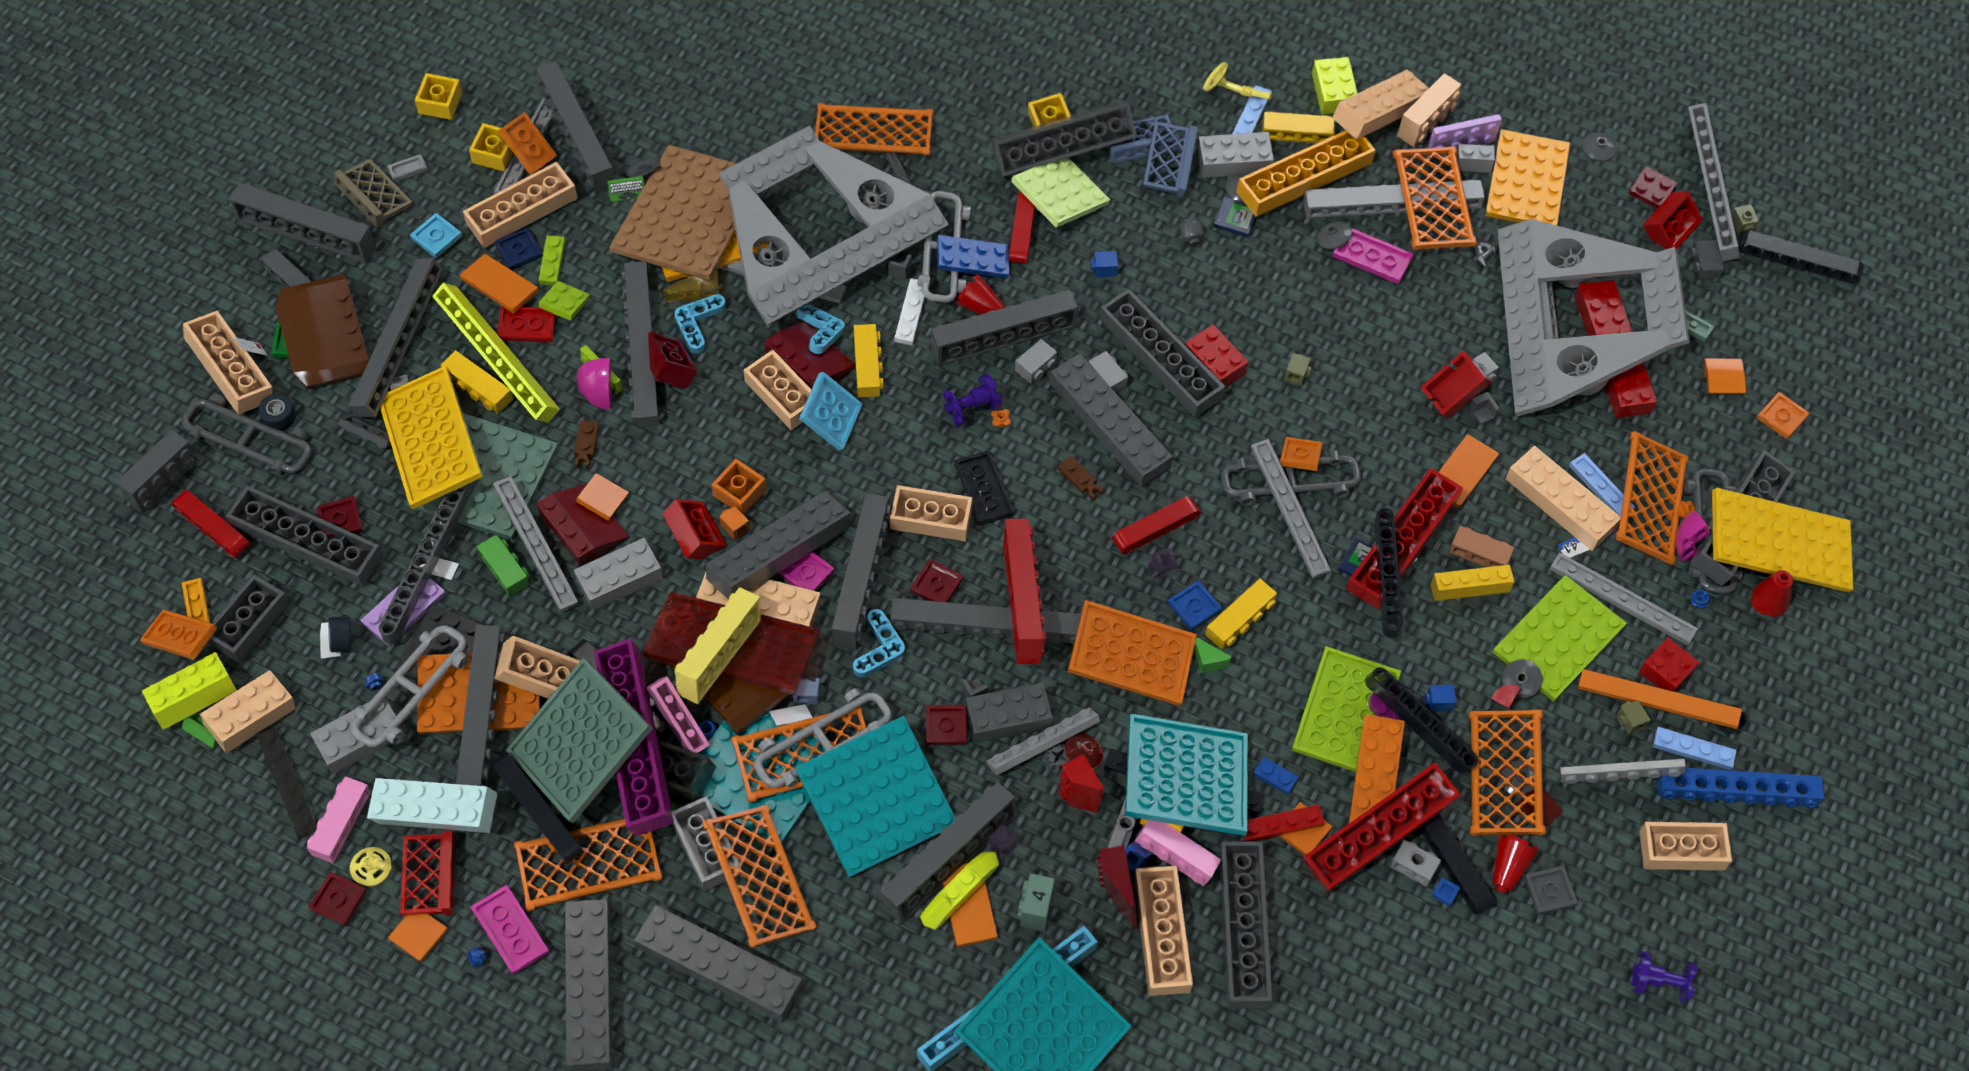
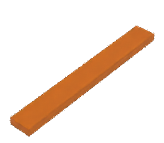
M1585 669L1582 671L1578 686L1580 690L1624 701L1635 702L1639 700L1643 706L1734 729L1738 728L1742 711L1740 708Z

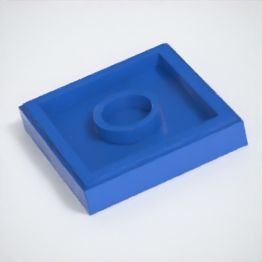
M1199 580L1170 598L1167 602L1190 631H1193L1222 611V607Z

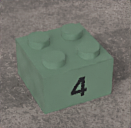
M1030 874L1029 880L1024 881L1017 919H1021V927L1045 932L1053 895L1054 878Z

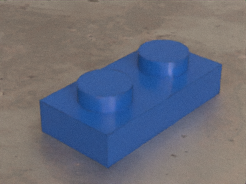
M1265 757L1262 758L1253 773V776L1286 795L1290 793L1298 780L1297 775Z

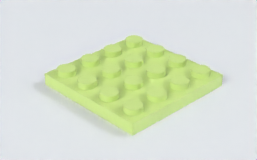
M1069 157L1031 168L1013 176L1011 181L1056 228L1108 205L1110 201Z

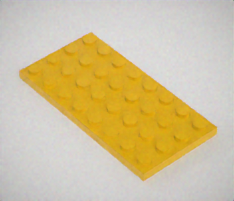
M446 366L387 392L380 409L407 499L412 509L483 477Z
M1720 488L1712 490L1714 561L1769 574L1784 570L1789 572L1794 580L1844 592H1851L1853 590L1850 520Z

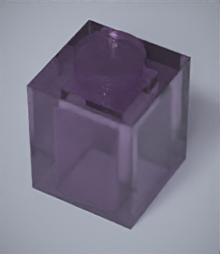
M1171 548L1155 552L1146 559L1152 577L1169 573L1178 566Z
M1002 824L988 837L987 847L996 852V855L1003 860L1016 847L1017 837Z

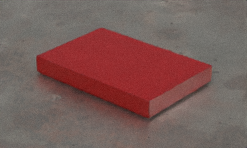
M501 306L497 335L502 341L553 342L556 314L536 307H520L515 313H512Z

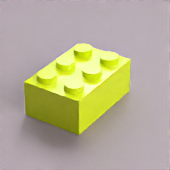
M1349 58L1314 60L1312 76L1321 114L1335 113L1339 102L1357 94Z

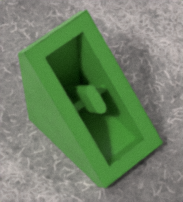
M1199 638L1195 640L1194 652L1201 673L1228 668L1232 656Z

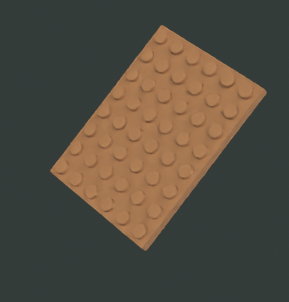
M668 145L660 159V165L651 174L609 247L610 252L710 280L736 233L728 189L719 177V173L737 163Z

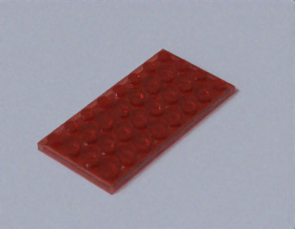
M670 592L643 650V656L676 665L680 662L682 663L687 651L695 646L698 637L705 633L710 621L715 620L720 608L725 607V605ZM761 615L760 623L720 676L795 695L819 637L820 629Z

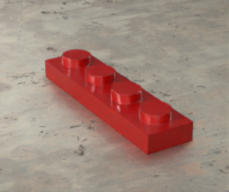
M1314 805L1247 820V833L1244 836L1245 842H1252L1322 827L1325 822L1320 806Z

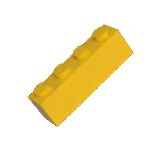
M1264 112L1262 132H1269L1270 140L1319 143L1334 136V119L1329 116Z
M876 324L854 325L858 397L880 396V389H884L883 378H879V373H882V362H878V358H881V347H877V342H880V331H876Z
M456 350L440 365L441 367L446 366L452 382L456 384L458 389L468 392L473 400H479L489 411L493 410L499 414L513 400L511 390Z
M1510 565L1435 573L1430 585L1434 600L1440 601L1510 592L1514 584V578Z
M1262 579L1257 580L1207 626L1205 635L1222 650L1227 645L1229 647L1232 646L1240 633L1242 635L1245 634L1252 622H1258L1263 616L1264 611L1267 609L1271 610L1275 606L1277 592Z

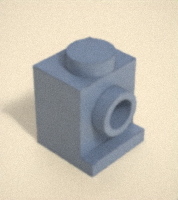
M816 678L815 682L809 679H801L791 683L790 695H793L794 702L818 705L820 679Z

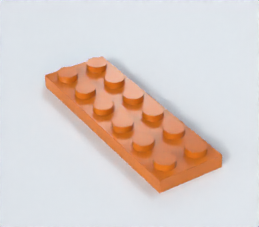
M1368 714L1364 715L1349 823L1395 791L1405 721Z

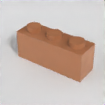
M1459 526L1449 553L1483 567L1507 565L1514 547L1506 542L1492 539L1488 535L1477 533L1471 528Z

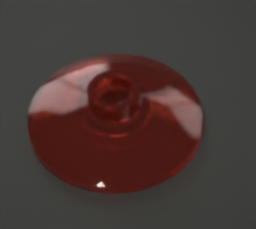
M1077 733L1066 741L1065 753L1069 761L1084 755L1092 769L1101 763L1103 750L1099 742L1092 736Z

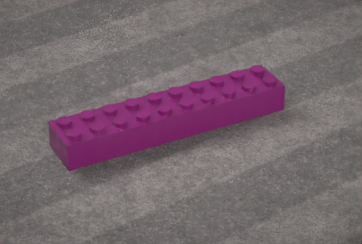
M630 638L594 651L597 670L653 728L616 772L626 827L636 837L674 824L649 695L646 690L647 685L640 649Z

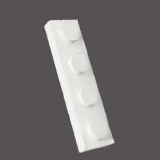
M910 279L894 338L897 343L913 345L925 300L921 286H917L918 280Z

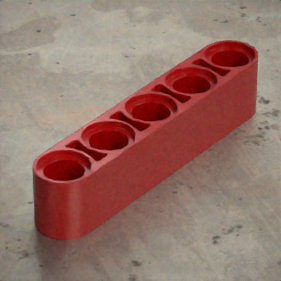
M1020 190L1018 192L1009 262L1027 264L1035 205Z
M188 490L183 491L171 502L172 506L233 558L236 559L250 546V543L243 535Z
M1186 496L1119 530L1112 536V540L1123 555L1128 554L1196 519L1201 511L1191 496Z

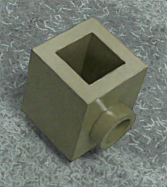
M1751 204L1735 207L1731 214L1733 226L1738 235L1744 230L1755 231L1759 219Z
M1293 353L1286 369L1284 380L1301 386L1305 376L1309 377L1312 367L1309 364L1311 359L1302 354Z
M1639 700L1632 703L1628 701L1620 706L1617 720L1625 728L1628 735L1647 727L1650 718Z

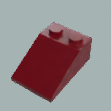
M649 331L650 370L655 380L660 383H670L677 388L683 387L687 389L697 373V369L682 342Z

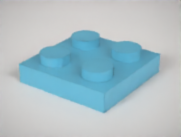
M435 213L411 233L410 237L429 254L438 258L462 237V233Z

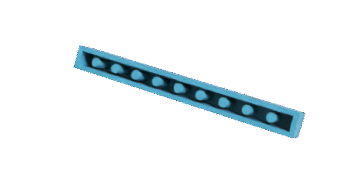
M1083 926L1052 950L1072 968L1096 950L1098 941ZM974 1008L917 1049V1058L927 1071L936 1070L967 1046L954 1033V1030Z

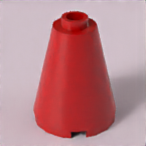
M978 274L973 277L975 279L973 283L969 281L958 296L959 300L956 301L959 306L979 315L1006 307Z
M1779 570L1757 584L1751 592V604L1754 609L1764 616L1766 614L1772 617L1782 615L1790 605L1793 584L1791 574L1787 571Z
M1503 834L1499 835L1492 884L1496 886V891L1507 894V891L1512 892L1537 855L1539 849L1535 845L1532 849L1528 846L1529 842L1508 834L1506 838L1503 837Z

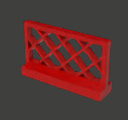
M452 830L444 831V834L404 836L401 916L442 913L444 916H453L456 838ZM441 840V846L435 852L428 847L432 841ZM418 841L421 846L413 853L409 850V842ZM424 849H427L431 855L423 862L417 855ZM434 858H437L440 861V865L433 871L427 864ZM413 859H416L421 865L411 872L408 869V864ZM425 868L431 874L424 881H421L416 875ZM435 877L439 880V885L432 891L426 884ZM414 878L420 884L411 892L407 888V883ZM424 887L430 894L421 901L415 894ZM434 896L438 900V908H429L425 903ZM412 897L419 903L414 909H406V903Z

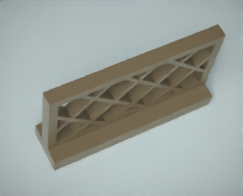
M371 159L345 172L341 170L334 172L335 185L376 228L383 226L384 220L413 206V202ZM369 166L373 169V172L363 171V169ZM351 175H357L358 180L349 179L348 177ZM361 177H371V181H362ZM374 178L384 180L383 183L373 182ZM359 185L369 186L368 191L360 190ZM372 187L382 188L381 192L371 191ZM393 189L394 194L384 193V190ZM370 196L380 197L379 202L371 201L369 199ZM382 199H392V203L382 202ZM395 199L403 200L405 203L395 204ZM380 207L390 208V211L383 214L380 211Z

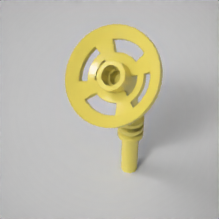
M1226 62L1221 63L1213 70L1203 87V90L1206 92L1218 85L1219 87L1222 86L1241 93L1242 96L1246 97L1254 96L1268 100L1272 98V93L1255 90L1253 87L1245 85L1242 87L1226 81L1224 77L1228 66Z
M368 847L360 850L350 863L352 878L358 884L368 887L376 886L386 880L392 868L390 856L386 851L378 847ZM374 852L380 853L385 858V860L381 859L377 854H374ZM367 854V856L361 859L360 863H356L361 855ZM364 867L367 873L363 872L361 868ZM358 870L361 875L365 876L366 880L360 878L356 871ZM378 870H383V873L374 879L373 874L378 872Z

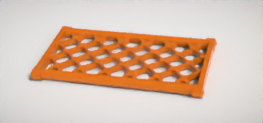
M818 103L815 135L818 140L819 135L823 136L825 139L821 142L835 149L913 153L927 156L931 153L930 138L934 114L933 109L914 110ZM822 112H827L828 115L821 117ZM837 112L845 114L842 118H838L835 115ZM858 113L862 114L863 117L855 119L853 115ZM871 114L879 115L880 118H878L877 120H873L870 118ZM895 115L897 116V119L894 121H890L888 119V116ZM906 116H913L915 120L908 122L905 118ZM928 117V123H925L922 119ZM829 118H833L835 122L829 124L826 122V120ZM850 119L853 122L847 125L843 121ZM868 120L870 124L864 126L860 122ZM885 121L888 124L882 127L878 123ZM898 122H903L905 126L900 128L895 124H897ZM822 123V124H824L826 127L823 128V129H820V124ZM916 123H920L923 126L920 128H915L913 125ZM840 124L844 128L836 130L834 126ZM858 125L861 129L854 131L851 128ZM875 126L879 130L871 132L869 128ZM893 127L896 131L889 133L886 129ZM910 128L914 132L906 134L904 130ZM927 129V135H924L921 131ZM832 130L834 134L827 136L824 132ZM849 131L852 134L845 137L841 133ZM867 132L869 136L863 138L859 134ZM884 133L887 136L880 139L876 135ZM902 134L904 137L898 140L894 136ZM919 135L922 138L916 141L911 137ZM837 136L843 139L841 142L832 141ZM856 137L860 141L858 143H850L849 140ZM874 138L878 142L876 144H868L867 141ZM889 139L895 142L893 145H885V141ZM909 140L913 144L911 146H903L902 143ZM926 141V147H921L920 143Z
M1454 146L1393 151L1408 215L1413 250L1472 247L1477 245L1457 162V149ZM1448 154V156H1446L1445 158L1441 157L1440 155ZM1431 155L1428 159L1422 157V156ZM1414 156V157H1413L1412 159H1410V160H1408V159H1406V158H1403V157ZM1436 157L1442 162L1439 165H1435L1430 160ZM1418 158L1424 163L1422 166H1417L1412 161ZM1443 164L1451 166L1452 170L1446 172L1440 167ZM1425 165H1429L1432 168H1434V170L1431 173H1428L1422 168ZM1412 166L1417 171L1411 174L1406 172L1405 168ZM1436 171L1444 175L1441 180L1433 176ZM1419 172H1421L1424 175H1426L1427 178L1424 181H1422L1415 176ZM1449 178L1454 180L1455 184L1448 186L1443 181ZM1429 179H1432L1437 183V185L1435 187H1431L1428 184H1426V182ZM1414 180L1420 185L1417 188L1409 187L1408 182ZM1438 186H1443L1448 191L1445 194H1441L1436 189ZM1421 187H1425L1428 190H1430V192L1427 195H1424L1418 190ZM1451 192L1457 194L1458 199L1452 201L1446 196ZM1434 193L1437 196H1439L1440 199L1439 201L1434 202L1429 198V196ZM1414 195H1418L1421 198H1423V200L1420 203H1417L1415 201H1412L1411 197ZM1445 200L1451 205L1445 209L1439 203ZM1425 201L1433 205L1430 210L1422 206ZM1452 207L1461 209V213L1454 215L1449 210ZM1438 208L1444 213L1441 216H1437L1432 211ZM1420 209L1423 212H1425L1426 215L1421 218L1419 216H1415L1414 211ZM1445 215H1449L1454 220L1451 223H1447L1442 218ZM1427 216H1431L1437 221L1434 224H1430L1424 219ZM1455 222L1464 223V228L1458 230L1452 225ZM1437 223H1442L1447 228L1444 231H1440L1435 226ZM1424 224L1429 229L1427 232H1422L1418 230L1417 226ZM1450 229L1456 232L1457 235L1451 238L1445 233ZM1435 231L1440 236L1437 239H1433L1428 236V233ZM1459 236L1467 238L1465 240H1456ZM1444 237V238L1447 239L1448 241H1438V240H1439L1440 238ZM1424 238H1426V239H1428V240L1431 241V242H1420V241L1423 240Z
M1633 431L1630 435L1631 447L1619 531L1616 533V540L1667 564L1674 565L1676 561V535L1680 517L1677 509L1682 501L1685 471L1689 457ZM1640 443H1643V444L1647 445L1648 447H1647V448H1644V447L1642 446V444H1640ZM1647 449L1652 451L1655 459L1651 460L1646 453ZM1657 451H1660V452H1662V453H1664V454H1663V455H1659ZM1641 453L1646 463L1642 464L1637 459V454ZM1663 456L1667 457L1670 463L1669 467H1666L1661 459ZM1672 458L1679 460V462L1675 463ZM1653 461H1658L1662 468L1661 471L1656 470ZM1645 465L1650 467L1653 472L1652 475L1647 474L1644 469ZM1669 468L1674 469L1677 473V478H1672L1668 471ZM1636 469L1641 471L1644 479L1640 480L1635 475ZM1664 472L1668 482L1664 483L1659 473ZM1652 476L1656 477L1659 482L1658 487H1655L1650 479ZM1642 481H1646L1651 489L1650 491H1646L1641 483ZM1667 484L1672 485L1675 489V494H1670L1666 487ZM1633 485L1639 487L1642 493L1640 496L1636 495L1632 490ZM1658 488L1663 489L1666 498L1662 499L1657 491ZM1652 492L1655 495L1656 503L1651 501L1648 493ZM1640 497L1646 499L1648 507H1643L1639 500ZM1664 500L1670 501L1673 505V510L1667 509ZM1631 501L1636 502L1637 506L1639 507L1638 512H1635L1633 508L1630 507ZM1656 504H1660L1664 514L1660 515L1655 508ZM1650 508L1655 515L1654 519L1649 517L1646 509ZM1638 513L1643 514L1646 523L1642 524L1637 516ZM1662 516H1667L1671 521L1670 526L1665 525ZM1629 517H1632L1637 524L1636 528H1633L1628 523ZM1654 520H1657L1659 522V524L1662 527V530L1658 531L1653 524ZM1648 524L1653 531L1652 535L1647 534L1644 525ZM1636 529H1640L1644 539L1640 540L1637 537ZM1660 532H1664L1669 537L1667 543L1662 540ZM1630 533L1633 539L1626 536V534ZM1652 536L1657 538L1660 544L1659 547L1654 546L1651 541ZM1642 541H1647L1649 546L1643 544ZM1662 548L1665 553L1658 551V549Z
M861 706L838 718L846 723L842 730L838 731L831 727L833 723L831 722L824 726L826 728L824 734L826 735L830 730L838 734L834 742L829 741L834 747L837 745L840 737L847 739L850 737L843 733L847 726L850 725L858 729L856 733L865 729L866 725ZM831 713L740 737L739 735L731 737L749 803L755 802L759 798L803 787L799 777H796L798 782L789 788L786 784L777 788H768L762 780L758 781L752 778L751 775L755 770L754 763L747 760L746 757L750 751L758 754L762 753V751L753 747L755 741L765 740L768 737L774 740V736L779 734L789 738L794 734L795 730H803ZM852 715H858L860 726L851 722ZM814 733L808 735L817 738ZM807 736L802 741L796 742L799 744L796 752H791L787 749L782 750L776 757L768 758L773 762L768 769H763L767 775L778 779L787 770H794L790 766L794 759L797 758L807 762L812 758L813 754H822L821 751L817 750L820 741H818L815 747H811L805 744ZM744 744L748 748L744 756H741L738 745ZM802 747L812 751L807 759L798 755ZM786 752L792 755L788 764L778 760L781 753ZM744 762L753 766L749 774L745 772ZM775 764L785 767L781 775L771 772ZM749 780L758 784L757 791L751 792Z
M1542 710L1469 712V720L1471 721V750L1478 757L1477 766L1471 769L1472 826H1470V835L1546 834L1545 826L1543 825ZM1532 717L1533 720H1530L1528 723H1524L1519 718ZM1479 718H1492L1486 724L1479 721ZM1499 718L1512 719L1508 723H1503ZM1515 720L1523 725L1518 732H1514L1508 727ZM1494 721H1498L1503 726L1498 732H1493L1488 727ZM1525 729L1533 732V738L1528 741H1524L1519 736ZM1484 730L1489 731L1493 735L1487 742L1479 739V733ZM1504 730H1508L1513 734L1508 741H1504L1499 737V734ZM1494 739H1498L1503 744L1497 751L1489 746ZM1514 739H1519L1524 744L1519 750H1514L1509 746ZM1487 748L1493 755L1488 760H1484L1479 757V751ZM1504 748H1508L1514 753L1508 760L1503 759L1499 755ZM1524 748H1529L1533 750V757L1526 760L1519 753ZM1495 757H1498L1503 762L1498 769H1494L1489 764ZM1515 757H1519L1524 762L1518 769L1509 764ZM1486 766L1493 771V774L1488 778L1479 776V769ZM1505 766L1514 771L1509 778H1504L1499 773ZM1525 766H1529L1534 769V775L1525 778L1520 771ZM1516 775L1524 780V783L1519 787H1515L1509 782ZM1494 776H1499L1504 781L1497 788L1489 783ZM1527 784L1534 787V794H1531L1529 797L1520 792ZM1485 785L1494 790L1488 797L1480 794V788ZM1505 785H1509L1514 789V792L1508 797H1505L1500 792V789ZM1495 794L1500 795L1504 799L1499 806H1494L1489 801ZM1515 794H1519L1525 799L1519 806H1515L1510 801ZM1506 803L1515 809L1508 816L1500 811V808ZM1526 803L1535 806V813L1526 815L1520 809ZM1489 804L1494 810L1488 816L1480 813V806ZM1495 813H1499L1505 818L1499 825H1495L1490 820ZM1515 813H1520L1525 818L1519 825L1510 820ZM1488 822L1494 828H1480V825ZM1506 822H1509L1515 828L1500 827L1503 826ZM1526 822H1530L1531 824L1535 825V828L1521 827Z
M768 805L702 822L704 830L708 832L749 937L748 943L750 948L817 929L815 921H812L770 816L771 811ZM760 813L762 815L759 821L750 817ZM744 819L741 826L732 822V820ZM746 820L756 825L754 832L744 828ZM725 822L726 825L723 830L715 829L714 825ZM728 825L738 829L736 837L726 833ZM759 827L768 830L770 836L767 839L757 835ZM741 832L751 837L749 844L739 840ZM723 836L733 841L731 849L722 847L720 839ZM753 839H757L764 844L761 851L751 846ZM736 843L746 849L743 856L733 851ZM766 846L775 848L777 855L774 858L764 853ZM748 850L758 855L756 863L746 858ZM730 855L740 860L738 868L729 865L727 858ZM761 857L771 862L769 870L759 865ZM743 862L753 867L750 875L741 870ZM774 864L782 866L784 874L781 877L772 873L771 869ZM756 869L765 873L766 877L763 882L754 878L753 874ZM737 874L747 878L746 886L737 885L735 881ZM768 876L778 880L776 889L766 884ZM750 881L760 885L758 893L748 889ZM781 883L789 884L792 891L789 895L779 891ZM763 888L773 892L771 900L761 896ZM745 893L755 898L753 905L744 904L742 896ZM776 895L786 900L784 907L774 903ZM758 900L768 905L766 912H762L755 907ZM788 902L797 903L799 908L797 914H793L786 909ZM770 907L780 911L779 919H775L768 914ZM752 912L762 916L760 925L751 922L749 915ZM783 914L793 918L791 926L782 923L781 918ZM765 919L775 923L773 932L763 927ZM796 921L805 923V926L794 929ZM778 926H781L788 930L786 932L776 934ZM763 931L769 936L758 939L757 934Z
M625 818L569 831L577 842L579 837L587 835L592 840L587 848H582L584 850L582 856L578 860L574 859L572 861L575 865L570 872L560 868L564 863L563 859L558 865L548 861L552 854L557 851L546 837L525 842L522 840L514 842L527 912L535 910L536 907L646 881L662 880L663 875L659 869L652 831L647 832V834H641L644 840L639 846L629 842L634 835L633 833L627 839L617 835L619 828L626 827ZM608 831L612 835L608 843L604 844L597 840L600 832ZM615 838L624 842L618 851L609 847ZM648 840L650 842L651 853H648L641 849L645 842ZM594 843L604 847L599 855L589 852ZM548 845L551 849L546 858L537 854L540 846ZM627 845L636 849L630 858L621 854ZM523 850H527L531 854L525 863H523L521 852ZM606 850L616 854L611 862L601 859ZM639 852L648 856L642 865L633 860ZM585 855H590L596 859L591 867L581 864ZM534 857L543 861L537 870L528 866ZM618 857L628 861L623 869L613 866ZM651 859H653L655 871L649 872L646 868ZM597 862H602L608 866L603 874L593 871ZM546 864L555 868L549 877L540 873ZM630 864L640 868L636 876L629 877L625 871ZM578 866L587 870L582 879L572 875ZM525 869L534 872L530 881L526 879ZM610 869L620 873L618 880L610 882L605 878V875ZM558 871L567 875L561 884L552 880ZM590 873H593L599 877L597 885L588 887V884L584 881ZM537 876L546 879L545 884L540 889L532 885ZM573 878L579 882L576 890L568 891L564 887L568 879ZM549 883L559 887L557 894L547 896L544 889ZM528 888L538 891L536 899L530 900Z

